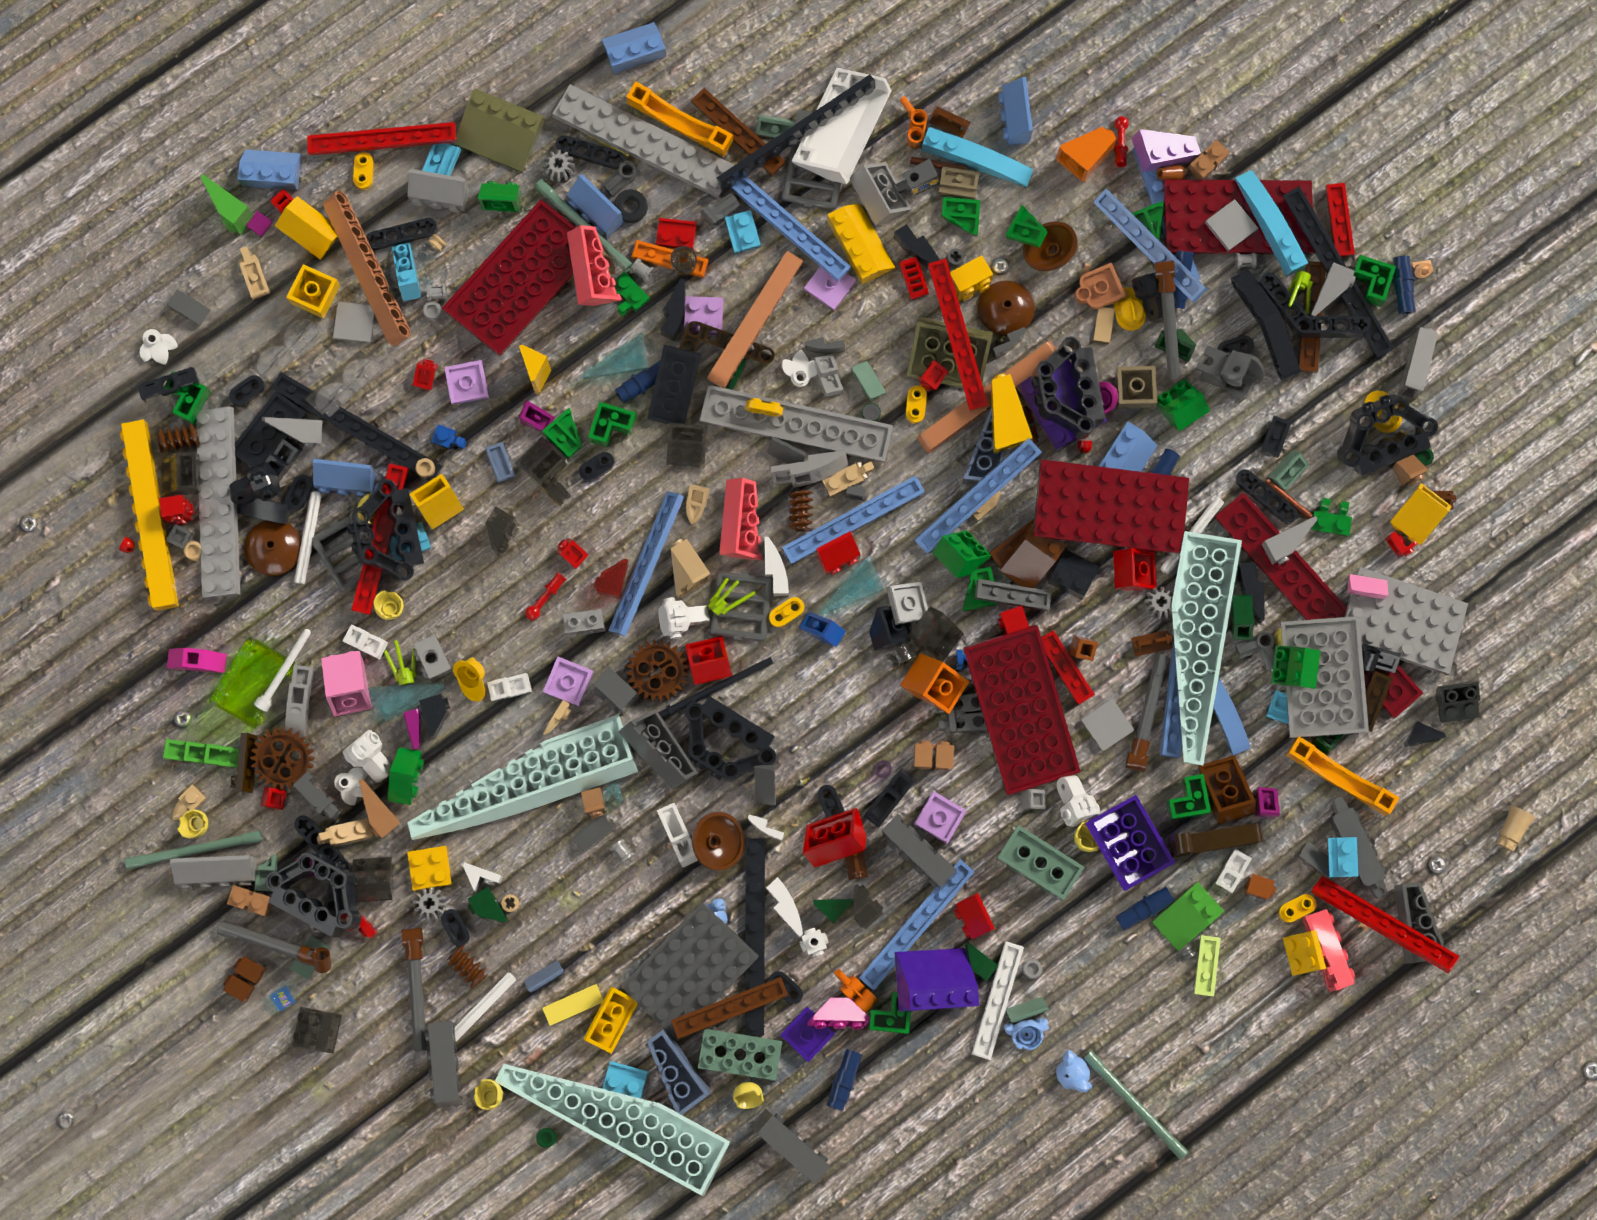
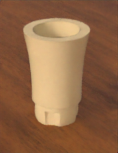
M1511 805L1497 844L1513 852L1536 817Z

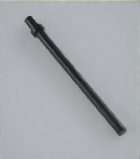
M771 657L672 706L670 704L667 705L666 709L658 713L662 719L669 715L673 716L675 712L685 708L689 703L697 702L774 663Z

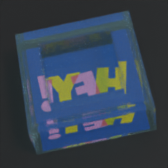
M287 985L269 995L278 1012L297 1002Z

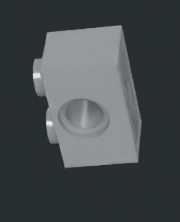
M602 609L563 614L567 637L605 632Z
M435 634L414 644L415 650H413L417 661H422L424 667L421 670L425 678L429 677L431 681H434L453 672ZM429 655H436L434 663H427Z

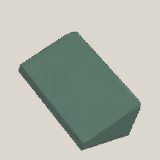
M759 114L756 135L776 138L794 126L796 121Z
M868 361L851 368L852 374L870 402L886 394L885 389Z
M1292 450L1268 475V478L1282 490L1286 491L1308 468L1309 463L1300 452Z
M312 935L305 943V946L314 949L319 947L328 949L329 945ZM295 959L290 970L309 980L314 972V967L300 963Z
M1039 997L1007 1008L1006 1013L1009 1022L1014 1023L1046 1012L1049 1009L1044 999Z

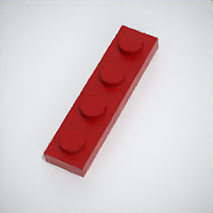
M1345 183L1326 184L1325 190L1333 244L1341 258L1353 257L1355 250Z
M1052 630L1041 637L1047 658L1077 705L1095 695L1055 631Z

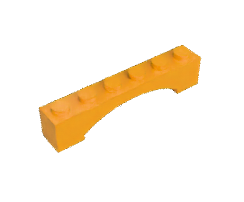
M636 81L626 96L629 106L722 157H725L733 143V134L680 111L653 93L651 89Z
M1301 737L1294 739L1285 756L1384 816L1391 814L1400 798L1387 789L1379 787L1344 768Z

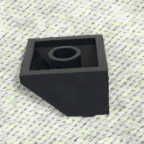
M883 606L876 609L869 631L874 651L915 641L911 623L895 625L891 606Z

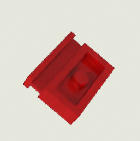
M659 218L656 245L693 250L697 223L694 221Z

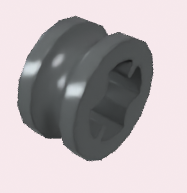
M957 248L950 250L947 256L948 264L952 267L961 266L964 261V253ZM954 254H957L961 260L958 259V262H954L951 256L953 257Z
M1191 945L1176 954L1181 957V962L1196 954L1195 951L1191 950Z

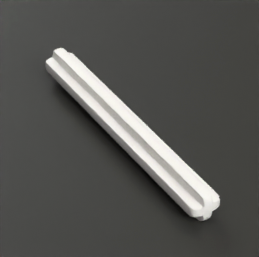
M317 491L310 493L294 582L297 584H305L312 538L315 533L321 501V493Z
M1216 497L1189 532L1201 534L1222 507L1224 501ZM1172 553L1160 570L1168 575L1179 562L1180 554Z
M508 972L454 1027L456 1042L516 981V978Z

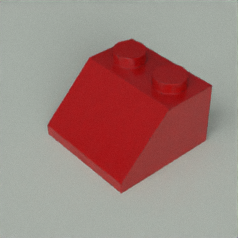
M851 531L816 548V557L826 576L830 573L833 576L841 572V568L846 565L849 567L859 562L858 559L861 556Z
M1136 548L1113 551L1115 589L1125 591L1157 589L1155 552Z
M720 636L685 644L694 685L732 676L723 637Z
M979 893L955 904L956 908L953 911L957 920L961 919L964 926L961 928L966 938L970 937V940H973L995 929Z

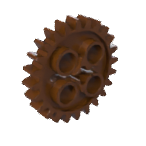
M654 639L652 645H649L646 641L645 648L639 645L640 652L638 653L633 650L635 658L629 657V661L632 664L626 666L628 669H631L630 672L626 673L627 676L632 677L628 680L629 684L635 683L632 689H639L638 696L644 693L645 700L651 696L652 702L655 701L656 697H659L660 702H662L664 696L670 700L669 694L671 693L676 697L675 690L682 691L683 689L680 684L687 683L683 677H689V674L684 672V670L689 669V666L683 665L687 659L680 658L683 652H676L678 646L670 648L671 642H668L665 646L663 640L660 641V644H656ZM656 654H664L665 659L662 662L655 661L654 657ZM667 661H672V663L666 665L661 669L660 675L658 673H655L653 676L649 678V680H647L646 682L643 681L644 678L652 675L655 672V667L659 669L663 665H665ZM646 664L650 669L647 673L639 672V667ZM673 668L677 673L674 677H668L666 671ZM659 680L661 685L659 688L654 689L650 686L651 682Z
M285 726L281 728L280 732L275 727L273 734L270 730H267L266 736L261 735L259 737L261 741L254 743L258 748L251 750L256 755L250 757V759L256 760L251 766L258 768L254 774L261 773L262 775L259 780L267 779L265 785L267 786L272 782L273 788H276L279 784L281 790H283L287 784V787L291 789L292 783L298 781L307 771L311 773L307 768L311 769L314 767L312 763H309L315 759V757L310 756L314 749H308L311 742H304L306 735L300 738V731L293 734V728H290L286 732ZM275 741H281L284 744V748H276ZM291 743L292 747L287 753L285 760L281 763L277 772L274 773L273 770L281 759L280 756H282ZM292 751H298L301 758L294 759ZM271 757L274 760V765H267L265 758ZM288 767L291 775H284L282 768Z

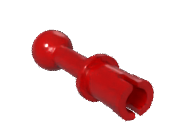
M1119 116L1114 121V126L1118 130L1117 145L1114 146L1115 166L1123 168L1127 166L1126 159L1129 148L1125 145V130L1129 126V121L1126 117Z
M557 572L547 585H544L547 588L534 605L526 608L525 616L527 619L534 621L539 618L540 609L552 594L557 595L558 589L567 580L563 575Z

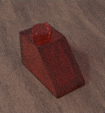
M623 559L601 572L600 577H596L594 588H597V594L620 600L629 566L628 559Z

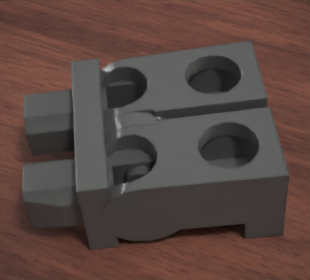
M977 694L961 695L950 714H948V719L938 720L939 731H950V734L978 731L988 732ZM937 708V713H945Z
M307 771L293 784L294 787L316 807L315 810L320 815H326L330 820L334 821L342 814L335 806L338 802L321 791L314 784L318 779Z

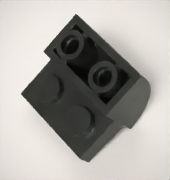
M1478 681L1437 687L1436 701L1438 702L1441 723L1480 717Z

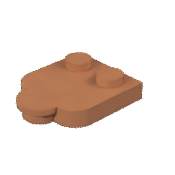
M1112 263L1083 274L1080 278V287L1075 291V300L1079 304H1088L1090 308L1096 310L1126 298Z

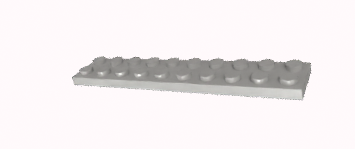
M572 85L568 86L552 114L553 118L718 199L722 190L718 185L716 177L734 166V164Z
M712 385L707 387L700 417V423L768 438L776 437L782 441L832 452L846 450V455L885 463L893 429V425L723 389ZM751 398H758L764 403H769L770 401L778 402L784 408L782 416L774 417L745 410L746 401Z
M229 406L201 410L196 418L199 442L197 461L202 598L204 599L240 595L237 504L231 501L229 485L236 481L234 408Z

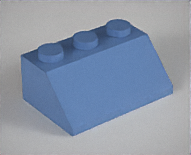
M654 22L602 39L613 74L666 57L661 35Z
M1022 77L1003 85L1001 92H998V101L1003 107V110H1000L1001 121L1005 122L1003 139H1007V145L1030 143L1033 132L1026 77Z
M245 150L239 163L238 181L243 187L298 190L301 153Z
M581 174L567 194L568 204L574 211L578 210L581 212V217L588 224L591 222L596 227L597 232L608 239L623 225L622 213Z
M1127 422L1099 467L1141 472L1158 445L1143 430Z
M313 459V485L318 489V492L330 493V491H337V494L340 495L355 493L358 497H364L367 494L373 493L376 473L371 465Z

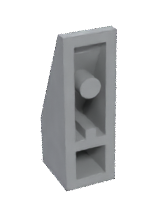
M1333 262L1310 316H1317L1346 291L1348 287H1352L1356 278L1353 276L1354 270Z
M262 417L263 422L298 442L304 443V446L316 447V443H321L322 420Z
M1316 516L1262 543L1272 565L1277 562L1280 565L1289 560L1288 557L1294 552L1317 521Z

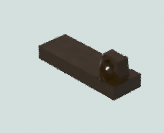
M1374 671L1366 690L1369 732H1372L1393 679Z
M241 733L237 775L231 776L230 785L231 788H236L235 791L253 793L255 767L251 765L256 760H252L250 757L256 755L251 750L257 748L254 743L258 741V735Z

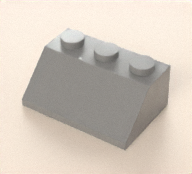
M886 162L863 165L851 175L852 186L857 191L862 204L867 209L870 219L875 225L886 224L912 210L904 194H899L895 185L897 181Z
M409 169L407 196L413 205L423 206L425 204L430 205L434 209L448 208L449 211L456 213L465 211L469 194L465 178Z

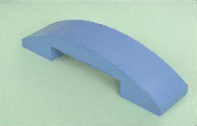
M1218 678L1213 710L1226 736L1225 740L1234 756L1251 747L1236 708L1223 683Z

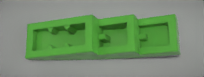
M165 739L163 759L238 768L239 748Z

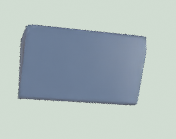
M555 961L525 979L524 982L528 991L533 993L563 975L564 970L560 963Z

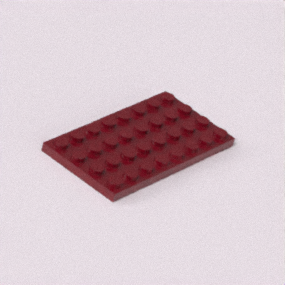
M1164 179L1165 245L1172 254H1177V250L1193 252L1194 254H1251L1252 252L1256 254H1274L1236 180ZM1260 180L1283 215L1303 254L1314 255L1312 247L1282 198L1284 194L1300 186L1313 208L1312 180ZM1235 199L1258 229L1230 251H1227L1205 224V221Z
M540 199L442 307V310L500 357L573 276L567 233L576 227Z
M1042 459L1039 464L1033 537L1181 554L1185 531L1189 478Z
M1038 625L963 647L1006 795L1052 782L1061 777L1080 773V767Z

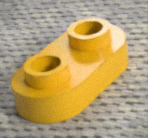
M361 152L354 159L353 182L359 190H367L373 184L374 161L369 153ZM362 159L367 160L366 163H360ZM361 177H366L364 181H359Z
M918 385L911 387L907 395L906 418L912 424L922 422L925 416L927 393L923 387ZM919 392L921 396L915 397L914 393ZM917 410L919 415L914 416L912 411Z
M758 398L747 400L745 410L774 417H781L784 409L778 402L770 401L769 403H764Z
M792 597L774 608L769 615L770 623L777 628L787 625L804 612L803 601L800 598ZM792 605H797V606H798V610H797V611H793V610L791 609V606H792ZM777 615H780L783 619L781 621H776L775 617Z
M1310 894L1300 895L1279 908V917L1286 923L1294 922L1313 912L1316 908V900ZM1305 900L1309 901V907L1304 906ZM1287 909L1292 910V916L1287 915Z

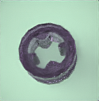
M885 760L877 762L874 767V772L879 778H887L892 771L891 764ZM882 764H885L886 768L889 769L888 772H884V775L880 774V770H877Z

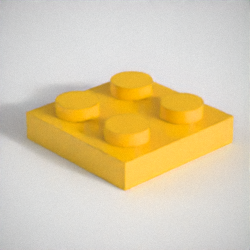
M447 846L407 852L413 891L452 885Z
M1316 930L1283 937L1292 976L1326 969Z

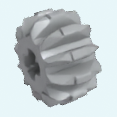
M558 150L556 155L551 151V157H545L547 163L543 164V168L546 169L545 175H550V180L552 181L557 177L559 183L561 178L567 181V175L572 176V169H575V164L572 163L574 161L573 157H568V152H564L561 155V150Z
M1161 587L1159 592L1156 588H1153V594L1148 592L1146 596L1149 599L1144 600V603L1149 605L1145 608V611L1152 610L1150 617H1153L1156 613L1157 620H1160L1162 615L1167 619L1169 617L1168 613L1172 614L1171 601L1173 596H1169L1171 590L1169 589L1164 593V587ZM1159 599L1162 600V603H1165L1162 607L1156 604Z
M430 887L429 894L423 888V896L419 893L416 894L420 901H413V904L419 905L414 911H421L419 917L423 918L426 915L427 921H430L431 914L437 920V912L440 914L444 913L440 908L447 907V904L441 903L446 897H439L441 894L440 890H437L434 894L433 887ZM430 899H433L432 902H434L435 905L431 906L430 909H428L429 907L426 906V902H429Z

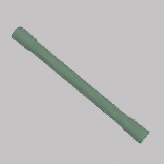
M540 179L535 184V188L577 226H590L543 179ZM598 233L603 251L625 273L630 271L633 264Z
M258 830L239 836L172 850L125 858V865L128 870L170 859L262 842V834Z
M1092 1050L1084 1056L1083 1059L1105 1079L1181 1160L1188 1153L1187 1149L1155 1119L1110 1072Z

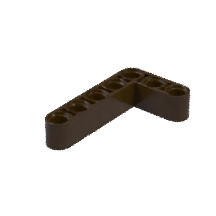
M691 321L686 327L679 348L683 349L685 342H691L694 345L692 352H696L699 342L703 341L725 349L726 338L733 337L734 334L698 321ZM692 324L700 326V332L697 335H693L689 331V327ZM715 330L718 333L716 341L708 340L707 334L709 331ZM753 342V352L744 356L768 364L774 360L775 354L770 347ZM763 350L771 352V358L767 361L761 358Z
M1261 822L1194 834H1190V832L1172 835L1167 840L1170 854L1175 858L1264 842Z

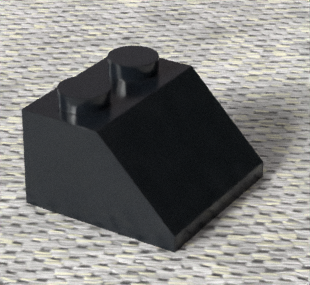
M1065 549L1048 583L1083 600L1099 566Z

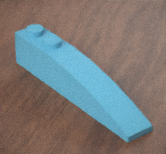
M931 127L928 128L922 145L923 152L966 165V167L1024 187L1028 186L1033 172L1032 168L996 151Z
M1252 170L1235 177L1285 276L1288 277L1302 270L1308 264V261L1283 215L1263 184Z

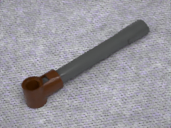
M1174 260L1155 262L1156 279H1159L1158 292L1161 293L1168 379H1178L1181 377L1173 291H1176L1173 280L1175 277Z
M1156 654L1137 735L1136 738H1133L1132 750L1129 751L1125 768L1143 773L1148 762V756H1146L1150 746L1148 739L1168 656L1163 654Z
M225 920L221 921L218 925V935L236 941L238 939L296 958L298 962L314 967V970L318 973H326L331 969L330 951L327 948L319 947L314 949L305 945L300 947L245 929L241 925Z
M422 927L402 929V945L405 947V961H408L414 1051L427 1050L420 960L423 959L421 950L423 930Z

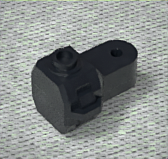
M1156 272L1139 276L1132 280L1135 296L1143 301L1146 317L1151 322L1163 320L1161 293L1158 292L1159 279H1156Z
M261 462L251 467L247 476L229 485L230 498L234 504H244L256 498L262 501L270 500L277 496L280 491L277 473L267 462Z

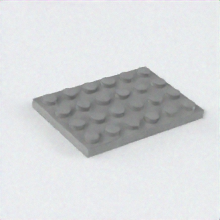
M1359 567L1356 575L1387 580L1388 597L1386 599L1355 594L1350 595L1344 617L1359 616L1361 645L1364 643L1400 653V660L1449 675L1468 603Z
M1359 616L1280 622L1282 646L1304 647L1321 651L1316 689L1286 686L1290 738L1369 732Z

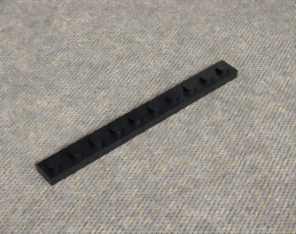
M869 74L716 177L721 190L724 191L733 187L737 181L748 177L753 170L763 167L768 160L779 156L786 148L794 146L799 139L809 136L814 129L824 126L829 119L840 115L847 107L855 105L860 98L870 95L876 88L874 78Z
M1300 186L1284 194L1282 198L1326 273L1328 274L1333 262L1346 267ZM1354 281L1352 287H1348L1340 297L1351 316H1363L1370 321V328L1364 338L1377 359L1393 350L1394 347Z
M280 372L271 386L272 390L277 391L287 399L402 466L407 467L416 474L415 467L417 462L424 458L430 459L334 402H330L327 398ZM433 460L431 461L435 465V473L430 478H425L428 481L436 478L443 468L442 465Z
M746 838L745 943L759 957L745 971V991L765 983V839ZM764 1005L745 1012V1035H764Z

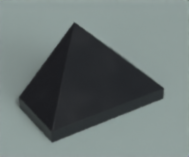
M1417 721L1404 742V748L1441 740L1446 737V734Z

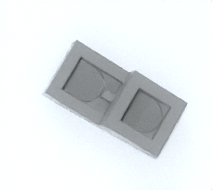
M833 355L816 357L814 359L815 367L824 396L842 394L844 389L837 375L839 369Z

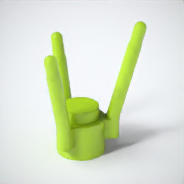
M1297 271L1287 289L1291 292L1293 287H1295L1288 306H1292L1298 289L1305 290L1306 287V314L1309 315L1313 282L1310 281L1311 275L1309 273Z
M725 578L715 595L709 600L710 603L707 606L717 616L721 613L725 615L732 608L754 596L755 592L753 591L725 607L727 603L724 599L739 584V581L736 580L720 597V593L729 580Z
M395 640L394 644L400 666L398 672L387 650L384 651V654L395 676V681L399 682V686L414 683V678H417L415 671L416 657L413 653L415 649H412L410 671L409 668H404L398 641Z

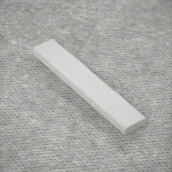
M1007 941L1004 943L971 1055L991 1060L1023 953V946Z

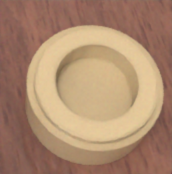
M424 458L417 462L415 469L421 478L433 476L435 465L430 459Z
M197 541L188 542L184 548L185 556L191 561L201 559L200 543Z

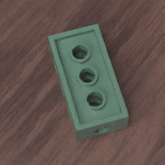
M1019 825L1015 828L996 858L997 861L1060 901L1066 898L1084 869V866ZM1019 849H1027L1028 857H1021ZM1037 858L1045 862L1044 868L1036 866L1035 861ZM1053 869H1058L1061 872L1060 879L1052 876Z
M704 1029L698 1068L776 1081L782 1041ZM718 1046L726 1048L727 1052L724 1057H718L715 1054ZM743 1049L746 1052L744 1060L739 1061L735 1058L736 1050ZM757 1052L765 1054L766 1059L761 1064L756 1063L754 1060V1055Z

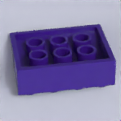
M1067 360L1052 375L1053 380L1058 385L1056 398L1064 405L1077 411L1078 397L1073 393L1075 381L1069 374L1072 365L1071 361ZM1041 371L1044 375H1047L1046 371ZM1031 377L1017 385V388L1057 451L1060 452L1079 440L1069 430L1040 416L1038 406L1034 402L1035 389L1032 388ZM1080 384L1082 389L1087 390L1084 385ZM1044 387L1046 392L1051 393L1048 388ZM1083 402L1087 408H1090L1088 403ZM1047 405L1049 410L1054 411L1051 406ZM1080 424L1082 429L1087 430L1084 425Z
M1137 795L1085 823L1124 891L1175 863Z
M965 948L894 952L899 1012L979 1006L978 985Z

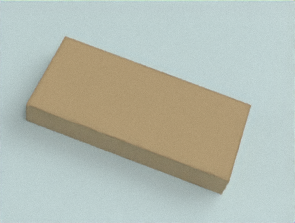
M1106 307L1098 309L1093 341L1110 343L1115 309Z

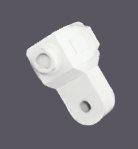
M671 597L663 599L664 603L658 608L661 631L664 636H670V639L681 638V634L687 631L689 626L710 622L708 606L687 607L682 600L675 601V598Z
M372 730L366 731L343 750L345 760L351 763L353 767H363L374 781L382 782L390 774L392 765L382 754V742L379 736L372 732Z
M1076 775L1058 779L1057 790L1064 804L1060 812L1067 826H1079L1082 822L1092 820L1100 814L1099 805L1093 796L1085 793L1080 779Z

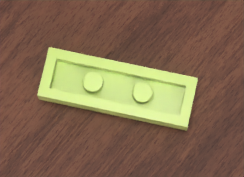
M1200 935L1193 994L1214 997L1221 938Z

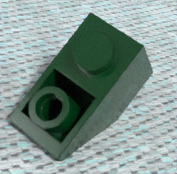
M1232 595L1230 617L1233 640H1252L1254 627L1252 595Z

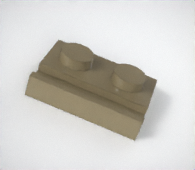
M943 166L938 194L975 200L979 172Z

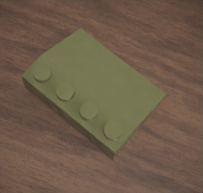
M474 88L456 136L457 142L454 145L523 173L544 127V118L542 115Z
M919 317L907 376L912 378L922 376L930 363L935 360L949 371L941 384L963 388L945 323ZM966 327L980 378L983 382L993 332Z

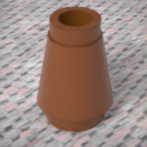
M1179 164L1158 168L1157 178L1162 180H1184L1186 175L1185 168Z

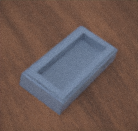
M503 441L486 447L485 450L498 484L516 478Z

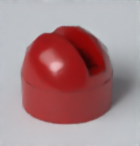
M1077 441L1078 451L1082 454L1084 452L1086 454L1089 453L1092 449V441Z
M125 536L119 550L124 553H131L134 550L133 548H135V543L132 539Z

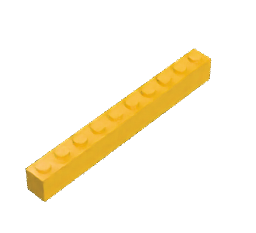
M144 419L122 423V430L119 432L120 438L125 444L123 456L128 462L126 474L131 479L129 492L134 497L132 510L137 515L135 528L137 533H140L141 540H138V546L140 551H143L144 558H141L143 570L146 569L147 577H144V582L150 592V595L147 596L148 604L155 611L179 607L170 550L166 541L165 521L161 517L159 498L161 497L148 423Z

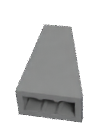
M1420 327L1416 331L1397 395L1415 400L1423 392L1438 333L1434 332L1432 328Z

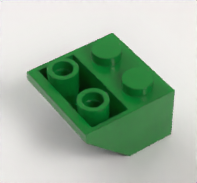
M1184 379L1157 397V407L1169 424L1179 432L1210 412L1204 395Z
M967 530L942 536L933 551V554L956 578L970 575L991 556L986 548Z
M1276 645L1271 684L1316 689L1321 651L1304 647Z

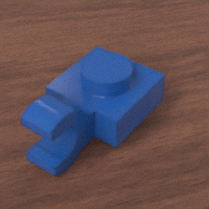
M439 424L431 440L433 444L449 450L451 445L464 449L467 443L464 438L455 436L456 430Z

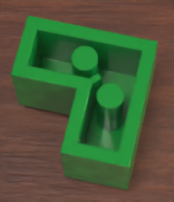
M1359 255L1354 263L1353 270L1355 272L1353 276L1356 277L1355 280L1368 284L1364 295L1367 303L1381 307L1386 300L1396 266Z
M167 380L164 388L167 390L171 389L174 382ZM196 383L182 387L181 391L171 394L179 398L172 413L177 418L194 425L199 411L202 410L211 393L206 386L202 384L197 385Z
M599 402L588 435L589 442L608 448L613 430L632 435L637 419L636 412Z
M398 748L389 774L388 801L411 805L413 798H417L419 787L416 786V783L419 781V771H422L424 766V760L421 759L422 751Z
M1204 774L1181 779L1184 797L1166 801L1169 821L1211 813Z
M892 992L890 1012L870 1011L869 1030L909 1034L911 1011L899 1012L898 992Z

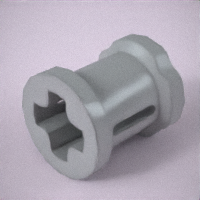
M1255 252L1240 255V253L1235 254L1236 270L1247 267L1256 268Z
M638 258L634 262L630 273H635L643 278L644 282H647L655 269L646 266Z
M427 285V300L443 299L447 301V285Z
M624 839L618 841L609 849L618 857L620 865L634 856V853L630 852L624 844Z

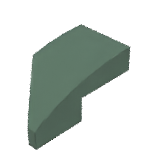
M273 854L269 860L258 867L259 870L256 871L255 892L273 893L266 885V877L269 873L277 871L276 854Z

